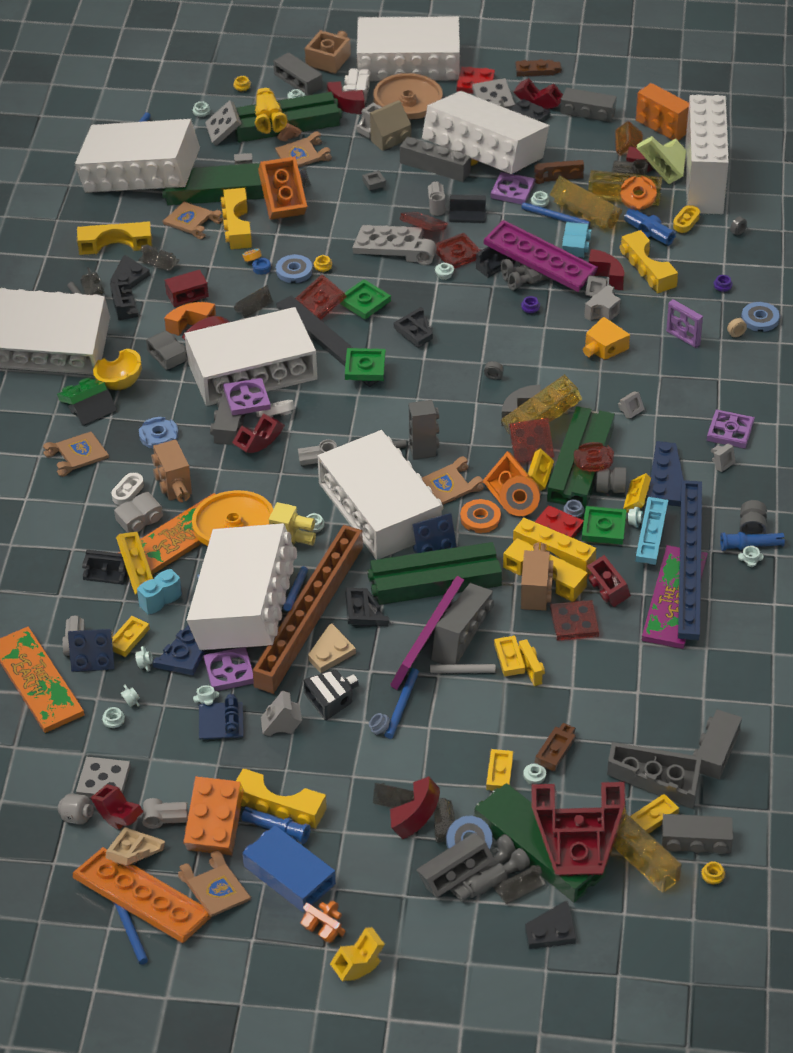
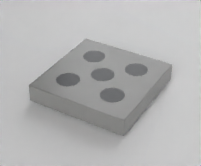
M505 78L472 84L475 97L488 102L501 98L506 109H511L515 105Z
M231 100L205 122L211 141L216 146L241 124L235 104Z
M86 757L76 794L91 798L106 784L119 787L123 793L131 767L130 761Z

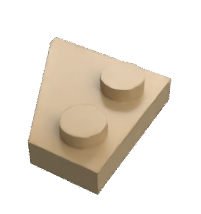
M331 623L308 654V660L322 673L356 654V648Z
M124 827L106 851L105 858L127 866L162 851L165 841Z

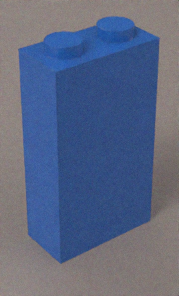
M276 825L269 831H265L255 843L248 845L243 852L244 867L303 913L305 912L303 907L306 903L313 905L336 884L335 870Z

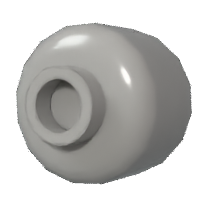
M67 794L58 805V813L62 820L67 823L82 825L89 820L94 811L91 800L85 795Z

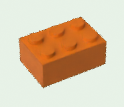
M652 83L638 92L636 121L671 140H680L687 134L689 103Z
M296 156L260 162L258 171L269 219L304 215L307 203Z
M195 776L184 837V844L187 850L206 853L220 851L223 855L233 856L244 792L240 781Z

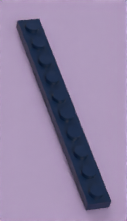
M682 480L678 639L699 640L702 481Z

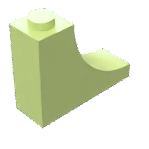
M651 136L637 145V149L668 184L683 177L686 149L677 139L662 145Z

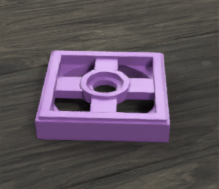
M501 172L491 192V198L517 204L526 203L535 184V178ZM509 181L512 182V184L503 185L502 182ZM519 184L527 185L528 189L520 188Z
M672 299L668 305L666 331L697 348L701 343L703 316ZM675 310L680 312V318L674 315ZM688 317L695 321V327L689 324ZM687 331L692 333L694 336L692 337L686 335Z
M262 378L223 384L232 416L271 409ZM257 387L260 389L258 393L249 392V388ZM240 390L241 394L239 396H230L232 391ZM244 396H250L251 398L248 399V400H245L243 397H244ZM261 400L258 404L253 405L254 401Z
M716 410L707 435V441L725 445L728 443L732 446L746 449L755 417ZM737 421L741 422V423L744 424L745 426H740V425L737 423ZM728 426H733L734 429H733V430H729L727 427H728ZM714 428L724 430V435L715 434ZM735 433L745 434L742 439L732 437Z
M246 647L203 655L210 685L214 688V691L254 684L253 671ZM240 657L245 663L235 665L231 662V659ZM222 661L223 666L221 668L211 670L213 662ZM232 668L233 671L231 673H227L225 669ZM246 672L241 678L236 680L238 673ZM217 677H224L227 681L219 680Z

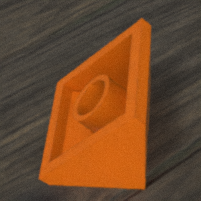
M507 451L483 479V483L501 504L500 491L502 485L509 478L516 475L529 478L530 476L513 455ZM518 490L515 492L517 500L521 501L526 498L523 491Z

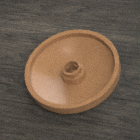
M412 73L389 76L381 80L374 89L375 104L384 107L399 100L408 119L426 117L427 106L441 100L443 97L442 89L437 82L429 77Z

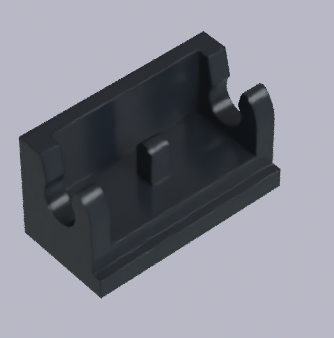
M486 247L476 253V269L489 278L501 271L502 260L509 259L513 264L516 260L490 247Z
M128 282L110 283L112 300L118 321L138 317L132 290H121V288L129 286Z
M86 550L82 568L85 569L83 580L124 585L128 572L121 553Z

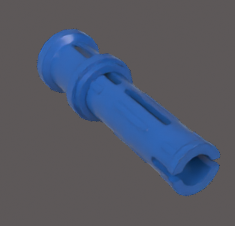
M723 532L720 535V546L722 551L731 548L743 550L747 546H784L785 539H782L784 538V533L745 535L743 532H738V534H726Z
M246 807V811L242 813V821L269 830L276 825L301 844H305L309 838L311 827L308 824L301 825L293 822L291 818H277Z

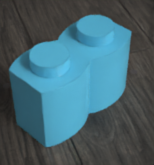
M566 222L562 250L576 257L584 258L585 252L588 253L589 242L587 240L591 239V230L588 229V224Z
M168 569L159 573L154 579L142 583L137 588L139 606L147 614H153L161 610L165 604L179 599L182 595L180 577L172 569Z

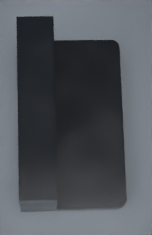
M450 195L449 222L485 223L486 195Z
M108 389L68 406L71 413L76 412L81 425H85L117 410Z

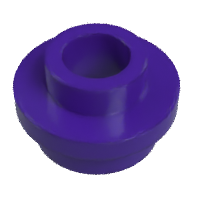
M719 275L714 280L715 289L721 292L732 288L733 283L727 275Z
M528 296L521 303V308L527 313H535L540 309V303L536 297Z

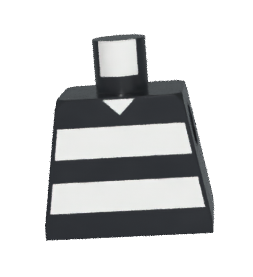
M331 670L303 680L304 694L325 721L352 703V689L359 686L355 675L344 679L338 670Z

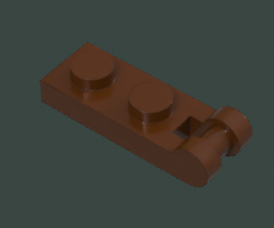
M584 161L538 163L534 169L536 173L534 176L535 183L542 184L545 181L584 178Z

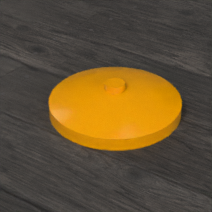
M235 490L218 493L204 500L195 509L192 516L193 531L196 538L208 546L213 529L269 525V517L273 507L266 498L254 492Z

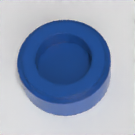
M258 258L252 263L253 271L256 274H267L271 270V262L266 258Z

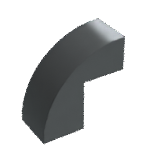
M540 385L520 388L506 398L502 406L501 426H517V412H540Z

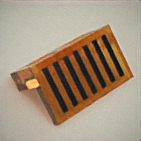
M630 121L625 122L615 130L616 152L620 156L628 151L629 147L637 148V145L643 141L642 132Z

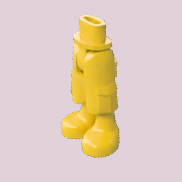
M270 88L258 89L255 108L257 116L255 119L256 128L260 132L270 133V119H272L273 130L275 132L283 130L288 123V119L282 113L281 106L277 102L273 91Z

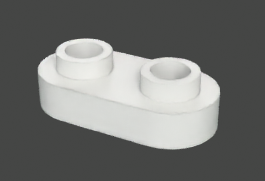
M285 400L272 403L271 409L257 411L256 415L261 417L264 413L273 417L274 414L278 413L280 415L291 414V410L295 409L293 400Z
M138 473L127 474L112 490L113 502L121 505L132 501L144 486L143 477Z

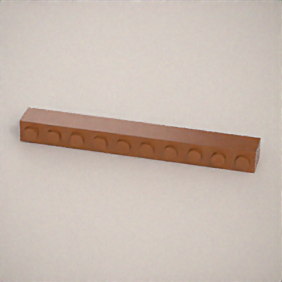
M347 525L342 526L295 601L292 609L280 625L273 645L267 646L254 667L253 681L255 688L274 694L363 548L362 530Z

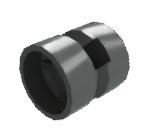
M597 467L596 492L608 493L609 490H612L613 493H625L626 468L615 467L613 470H610L609 467Z
M757 500L743 503L740 510V532L745 533V535L766 534V505Z

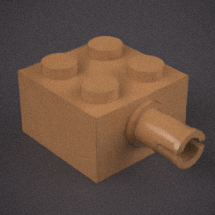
M320 30L305 47V63L313 68L336 73L351 55L350 38L347 37V33L339 31L336 35Z
M177 440L154 445V454L151 457L156 469H153L156 481L160 480L159 485L162 494L166 493L169 501L177 499L179 502H183L182 497L187 501L192 494L190 470Z
M539 543L533 545V551L524 550L521 609L546 611L547 602L551 603L553 560H549L550 552H546L547 546L544 543H541V550H539Z

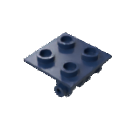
M451 513L412 524L416 544L413 545L414 553L457 547Z
M111 629L68 631L71 672L115 669L112 644L113 632Z
M234 694L227 695L225 703L199 704V740L243 737V702H238Z

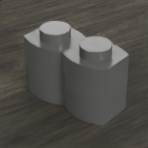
M165 330L146 339L148 352L154 359L158 360L165 370H169L187 361L186 347L177 341L174 334H170Z

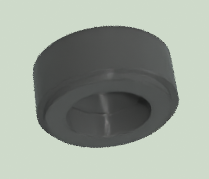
M741 216L735 218L731 224L730 231L737 236L742 234L747 227V220Z
M494 361L486 363L484 368L486 377L496 380L503 376L504 367L500 363Z

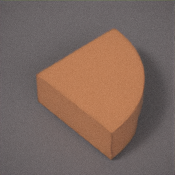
M287 123L286 127L281 130L277 137L281 141H288L287 139L299 136L301 130Z

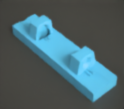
M648 497L635 562L656 565L668 500Z

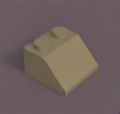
M399 100L370 112L371 141L382 151L404 142L407 137L411 138V123Z

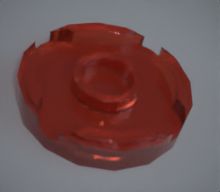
M585 443L579 446L578 450L574 451L575 465L585 471L597 472L605 470L614 462V451L608 445L607 447L603 446V443Z

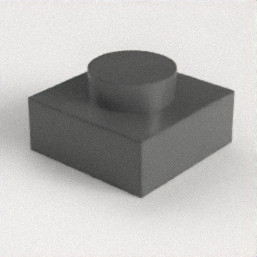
M379 170L362 175L363 182L369 191L386 186V180Z

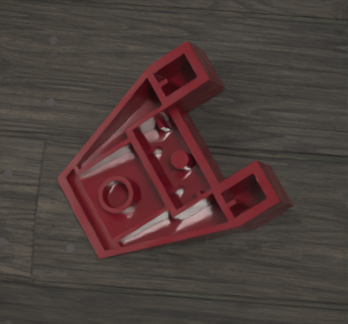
M601 782L602 808L557 809V790L555 784H532V809L556 876L603 875L626 815L625 782Z

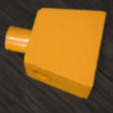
M603 317L586 333L583 352L587 357L596 354L606 360L629 349L630 334Z

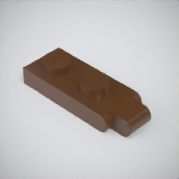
M522 60L515 62L517 77L552 76L555 73L562 72L561 63L554 62L553 60Z
M562 723L560 728L555 726L536 755L534 763L555 771L576 738L574 734L576 728L566 723Z

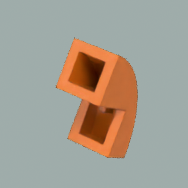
M195 302L175 308L164 318L166 331L180 336L188 324L194 325L200 320L216 316L215 304Z

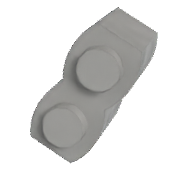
M149 492L136 496L132 501L125 502L114 510L116 521L127 533L139 532L145 525L156 523L163 516L162 506Z

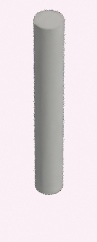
M495 664L430 665V673H495Z

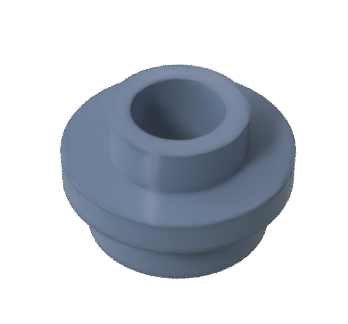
M570 500L564 506V512L580 518L584 514V507L580 501Z
M381 713L374 715L369 722L371 731L374 734L384 733L389 727L390 718Z

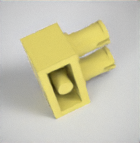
M277 502L269 517V525L284 523L287 532L291 534L292 545L296 542L314 545L316 533L312 531L315 526V519L298 515L296 506Z

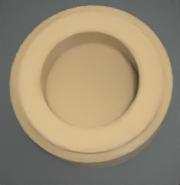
M741 318L732 320L727 326V331L732 337L741 336L747 329V324Z

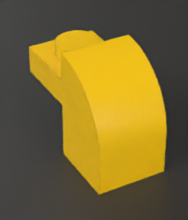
M372 927L365 928L354 946H342L339 948L330 965L342 981L359 979L373 971L381 962L377 956L385 944Z

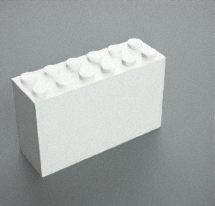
M358 17L357 69L359 71L361 69H368L370 71V81H381L389 76L403 73L423 75L434 81L458 80L459 17Z
M459 91L427 106L422 138L450 150L462 152L470 156V158L512 174L543 158L550 125Z
M690 95L685 145L687 206H696L701 214H723L728 172L726 96Z
M191 119L91 125L75 166L85 192L185 187L200 146Z
M0 288V368L94 375L93 368L96 362L101 360L110 321L105 296Z
M295 307L185 333L187 361L206 406L218 403V397L222 396L223 384L262 378L267 392L317 379L316 350ZM257 387L249 388V392L258 393L260 389Z
M382 430L318 455L320 486L351 527L362 530L363 543L376 560L415 545L412 524L442 516L443 505L440 499H436L431 488L424 484L420 474L413 470L411 463L405 460L401 450L393 445L391 438L386 436Z
M284 523L212 530L187 617V623L199 650L273 645L274 638L278 634V622L282 618V606L286 602V590L290 586V574H293L294 559L297 558L296 547H293L291 534L287 532Z

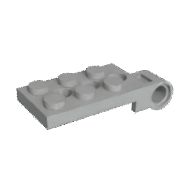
M362 225L352 249L353 254L406 256L407 262L429 265L434 258L437 245L432 240L422 239L424 234L422 227Z

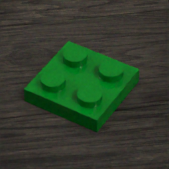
M365 279L338 297L339 304L363 319H367L391 302V295Z
M347 348L345 380L384 381L386 349Z
M85 378L80 380L79 384L74 387L70 385L62 388V392L58 393L57 396L59 401L73 405L103 392L107 388L104 382Z
M586 506L582 541L623 545L627 510Z

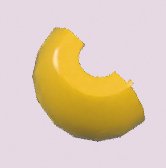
M124 349L119 352V357L114 361H107L105 358L98 360L93 368V374L98 381L104 382L108 389H126L132 386L141 374L140 355L134 350Z

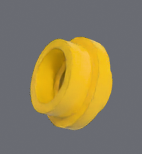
M239 76L235 79L234 88L236 90L246 91L251 87V82L246 76Z
M320 255L314 261V268L320 272H326L332 268V261L328 256Z
M709 862L703 867L701 875L707 883L719 884L725 878V870L718 862Z

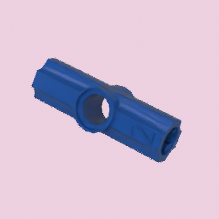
M630 208L624 215V221L638 228V231L641 230L647 238L652 236L669 246L676 237V232L662 225L661 220L656 215L648 217L638 210Z

